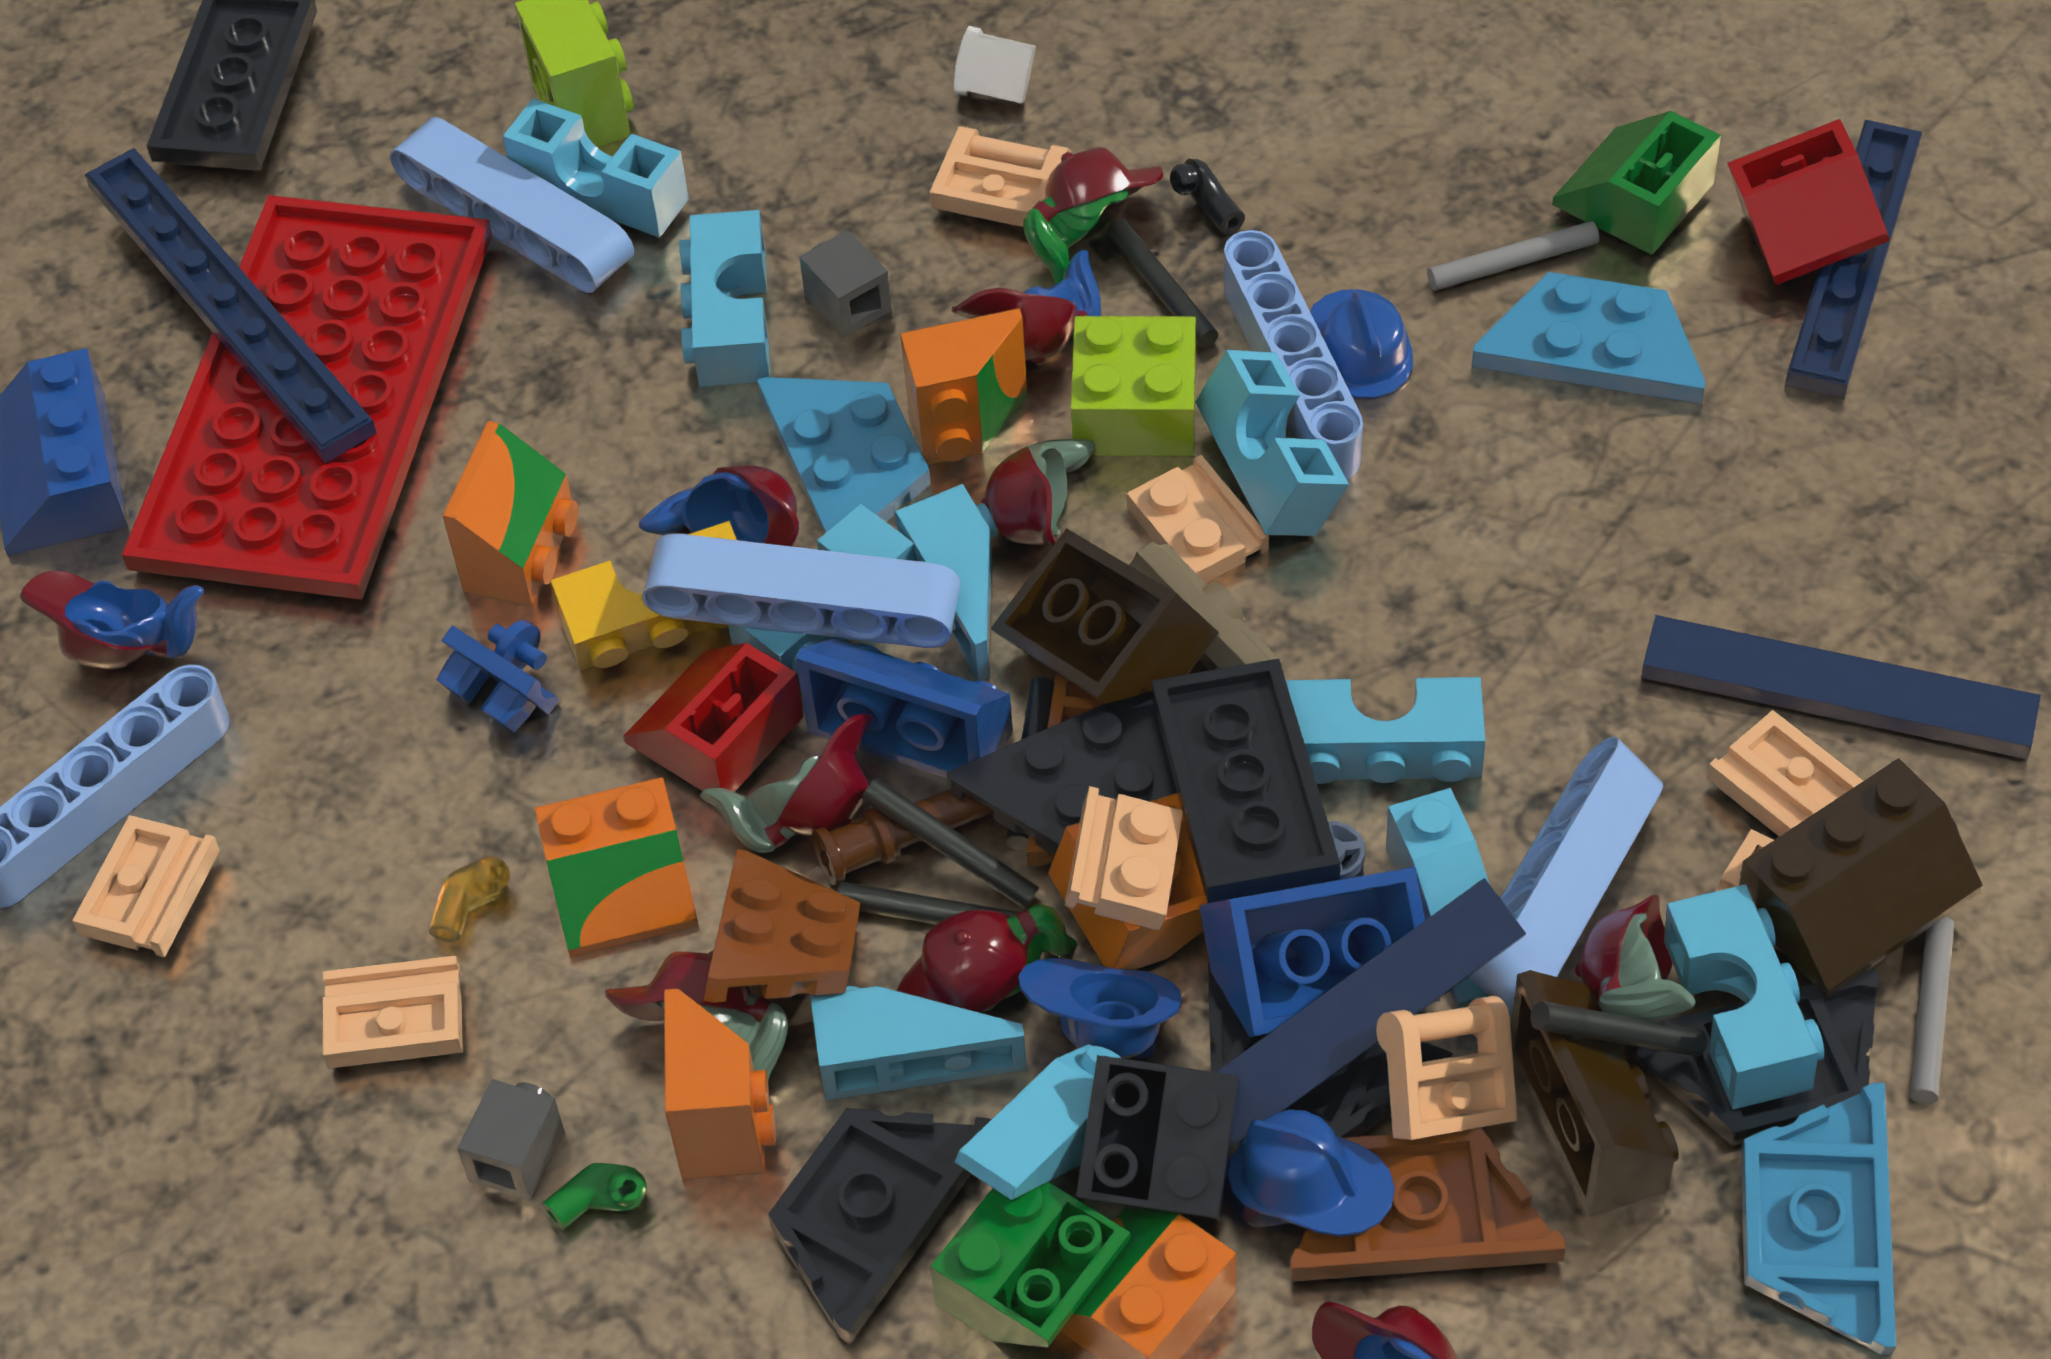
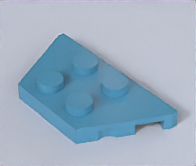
M1548 272L1474 345L1472 367L1691 403L1702 404L1706 381L1667 290Z
M776 377L757 379L761 401L822 535L860 504L885 522H888L901 504L912 501L931 484L928 465L888 383Z
M1874 1082L1863 1087L1858 1095L1828 1108L1825 1105H1821L1799 1115L1797 1120L1784 1127L1773 1126L1744 1139L1741 1146L1744 1284L1880 1355H1892L1896 1349L1886 1097L1885 1083Z

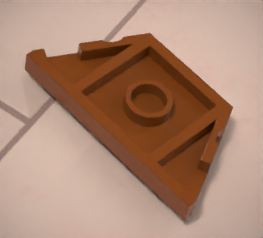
M736 849L703 1001L713 1003L726 1002L728 987L762 985L761 994L765 999L791 997L799 993L813 995L845 993L861 902L751 852Z
M1482 1128L1414 1140L1393 1138V1134L1349 1137L1344 1139L1357 1143L1377 1154L1390 1170L1395 1187L1391 1209L1378 1225L1361 1234L1337 1237L1306 1229L1299 1248H1295L1292 1254L1290 1275L1291 1282L1564 1262L1566 1246L1560 1232L1557 1229L1551 1232L1531 1205L1532 1195L1519 1177L1503 1166L1500 1160V1152Z

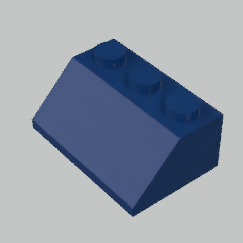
M87 348L28 361L0 394V523L7 556L128 527L105 394Z
M831 638L803 647L796 657L807 732L830 740L833 733L846 720L858 714L869 713L874 718L858 748L859 750L947 778L946 772L1004 748L1013 732L1010 693L1000 691L996 686L988 682H972L941 672L935 666L925 662L912 663L884 654L874 646L863 643L853 644L837 638Z
M1415 867L1199 905L1211 973L1249 1037L1271 1033L1425 921Z

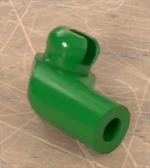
M592 1163L548 1197L541 1205L552 1222L561 1230H564L589 1209L625 1211L637 1207L644 1199L647 1190L646 1180L638 1170L627 1165Z

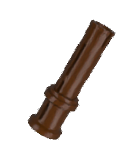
M949 789L914 802L952 829L994 813V810L968 795L960 800L952 795ZM874 807L865 810L863 818L832 831L821 827L812 832L813 845L818 861L825 876L832 885L844 882L845 874L879 861L882 865L886 866L894 863L896 858L900 857L901 848L923 841Z

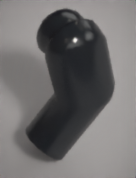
M1187 159L1184 164H1177L1172 168L1170 183L1174 191L1179 195H1190L1223 234H1233L1242 227L1245 221V214L1226 193L1205 162L1199 159Z

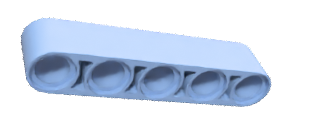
M431 117L390 153V161L394 170L411 188L457 216L489 219L493 238L585 293H593L634 255L632 241L626 232L613 220L441 118Z
M1247 230L1236 233L1226 241L1224 247V292L1251 351L1276 352L1300 395L1287 419V426L1293 438L1325 440L1346 479L1352 478L1359 471L1361 464L1362 416L1276 242L1271 236L1261 231Z
M667 534L656 540L642 600L651 611L661 616L676 619L921 648H936L945 645L950 640L961 581L953 570L943 565L929 562L687 534Z
M190 664L169 672L0 806V909L11 907L25 898L223 737L230 724L229 713L217 681L210 670L200 665Z
M1615 736L1609 737L1596 745L1577 766L1500 898L1526 932V936L1470 976L1486 994L1500 997L1505 1002L1511 1017L1517 974L1532 970L1555 977L1558 976L1663 789V782Z

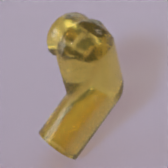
M485 857L449 874L444 881L429 927V933L434 938L443 942H458L461 938L468 913L496 900L504 893L510 880V871L506 863L496 857Z

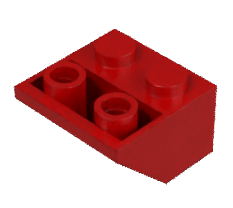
M1841 119L1727 163L1744 216L1775 285L1803 276L1811 271L1863 253L1868 249L1890 241L1858 154Z
M748 643L706 650L623 735L624 742L701 791L708 788H724L735 792L803 719L797 672Z

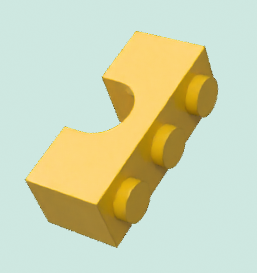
M730 521L688 534L737 540ZM610 560L550 580L555 607L579 671L593 666L596 668L612 667L624 661L629 654L652 646L668 648L682 642L687 638L688 634L712 626L716 628L728 627L726 624L665 617L651 611L642 600L643 594L634 593L626 589L619 582Z

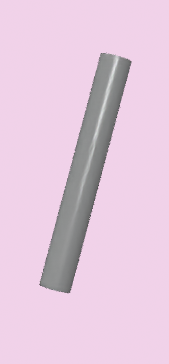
M1593 221L1428 268V281L1433 291L1598 244L1599 232Z
M1944 917L1928 928L1925 935L1910 1091L1911 1099L1921 1104H1932L1937 1102L1939 1098L1954 922L1948 917Z

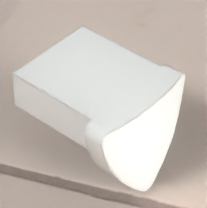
M969 26L962 38L954 74L955 94L967 96L969 92L1023 103L1026 98L1036 46L983 34L981 28Z

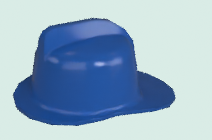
M1356 289L1340 290L1325 295L1312 306L1310 313L1352 397L1358 399H1377L1394 393L1407 381L1413 368L1412 347L1401 315L1393 303L1379 294Z
M1050 958L1036 960L1024 966L1018 976L1021 992L1033 1004L1049 1013L1058 1015L1063 1033L1075 1046L1081 1048L1090 1044L1091 1046L1103 1047L1113 1051L1122 1059L1151 1056L1155 1050L1160 1024L1177 1014L1182 1004L1180 989L1169 979L1151 972L1114 969L1078 960Z
M1285 1110L1273 1113L1262 1121L1252 1120L1247 1129V1139L1242 1142L1232 1155L1228 1169L1232 1192L1244 1206L1311 1231L1337 1237L1361 1234L1378 1225L1390 1211L1395 1191L1390 1170L1377 1154L1357 1143L1336 1136L1322 1118L1303 1110Z

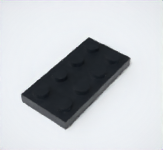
M202 0L147 143L151 161L261 170L317 13L315 0Z
M1279 658L1152 680V700L1207 903L1340 880L1341 863Z

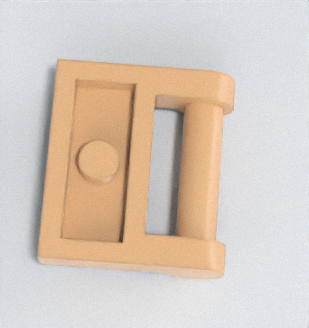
M960 126L955 133L929 192L931 208L1023 227L1026 213L1036 203L1045 199V189L1050 173L1061 162V156L1066 152L1071 153V149L1052 145L1048 150L979 136L977 129Z
M1488 996L1473 999L1468 1007L1418 1015H1413L1407 1010H1398L1383 1013L1379 1017L1376 1025V1034L1381 1048L1387 1052L1393 1138L1414 1140L1517 1121L1510 1016L1505 1002L1500 997ZM1473 1034L1477 1038L1478 1053L1422 1062L1420 1042Z

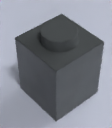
M849 230L826 242L817 244L810 251L799 256L805 297L843 338L892 311L888 271Z
M492 1079L457 1147L468 1181L531 1201L565 1132L555 1098L551 1097L542 1088L530 1083L520 1082L514 1086Z

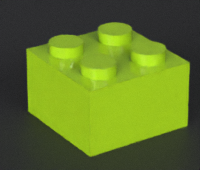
M522 0L516 2L515 8L531 84L539 100L581 115L585 132L596 147L628 138L630 129L627 113L634 111L635 108L629 87L624 78L620 79L619 74L627 71V64L618 39L608 40L606 37L609 33L608 25L599 2L589 3L588 0Z
M1075 316L1071 392L1072 439L1092 440L1095 443V448L1091 456H1194L1196 316Z

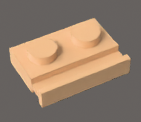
M1202 455L1193 458V465L1183 470L1176 467L1126 493L1127 509L1152 540L1158 545L1167 543L1205 583L1246 563V556L1256 551H1259L1260 554L1269 551V535H1265L1261 525Z
M1774 710L1729 746L1728 753L1720 760L1715 758L1710 762L1706 779L1779 837L1863 782L1860 777Z
M1089 786L1083 802L1064 906L1075 908L1076 903L1095 907L1094 914L1160 931L1167 915L1183 811L1118 794L1117 799L1098 795L1099 788Z
M129 815L72 920L78 935L134 950H139L140 947L152 949L157 956L165 957L220 852L215 837L206 834L204 838L191 836L186 829Z
M447 956L323 971V982L325 985V997H323V1057L328 1069L463 1053L462 1002L459 985L461 969L457 957Z

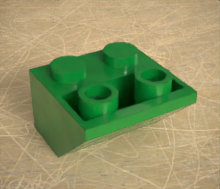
M1672 111L1615 127L1553 196L1552 205L1585 222L1593 221L1597 228L1652 255L1714 184L1721 135Z
M1046 1182L1013 1200L992 1188L930 1266L935 1305L991 1341L1049 1347L1131 1239L1130 1232L1050 1182Z

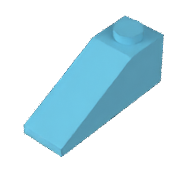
M961 484L895 511L897 531L914 543L916 561L943 565L953 570L959 576L961 586L951 637L976 679L983 681L990 678L993 566L990 539L997 536V531L987 506L984 503L975 505L966 488Z
M1451 788L1388 806L1385 850L1394 870L1416 868L1425 920L1483 878L1489 883L1476 841ZM1470 977L1450 990L1457 1008L1468 1007L1473 999L1489 996Z
M847 986L845 993L810 996L825 1100L1027 1070L1023 1025L1020 1023L879 986L868 988Z
M1087 1044L1056 1058L960 1149L955 1163L1010 1200L1080 1166L1097 1055L1121 1057L1106 1048Z

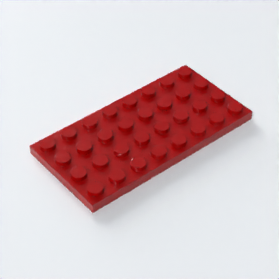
M268 195L239 268L371 417L377 434L329 462L324 463L212 332L123 550L122 557L127 570L362 600L492 238L489 219Z

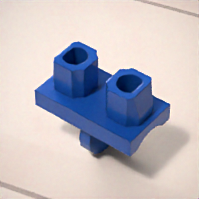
M526 620L516 621L507 629L500 624H495L488 632V640L496 644L494 652L453 625L450 627L441 641L452 649L453 652L445 662L436 681L469 704L489 677L497 681L498 685L483 704L481 710L513 733L531 715L535 707L550 715L560 699L542 688L541 683L522 670L526 665L539 670L546 662L547 655L538 649L540 643L538 627Z

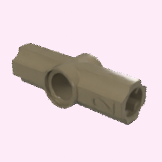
M1153 541L1136 552L1134 559L1129 564L1131 567L1177 593L1219 631V634L1200 658V661L1208 670L1278 659L1245 624L1244 615L1238 602L1225 586L1218 582L1207 585L1167 543L1158 545ZM1280 660L1281 667L1283 670V662Z

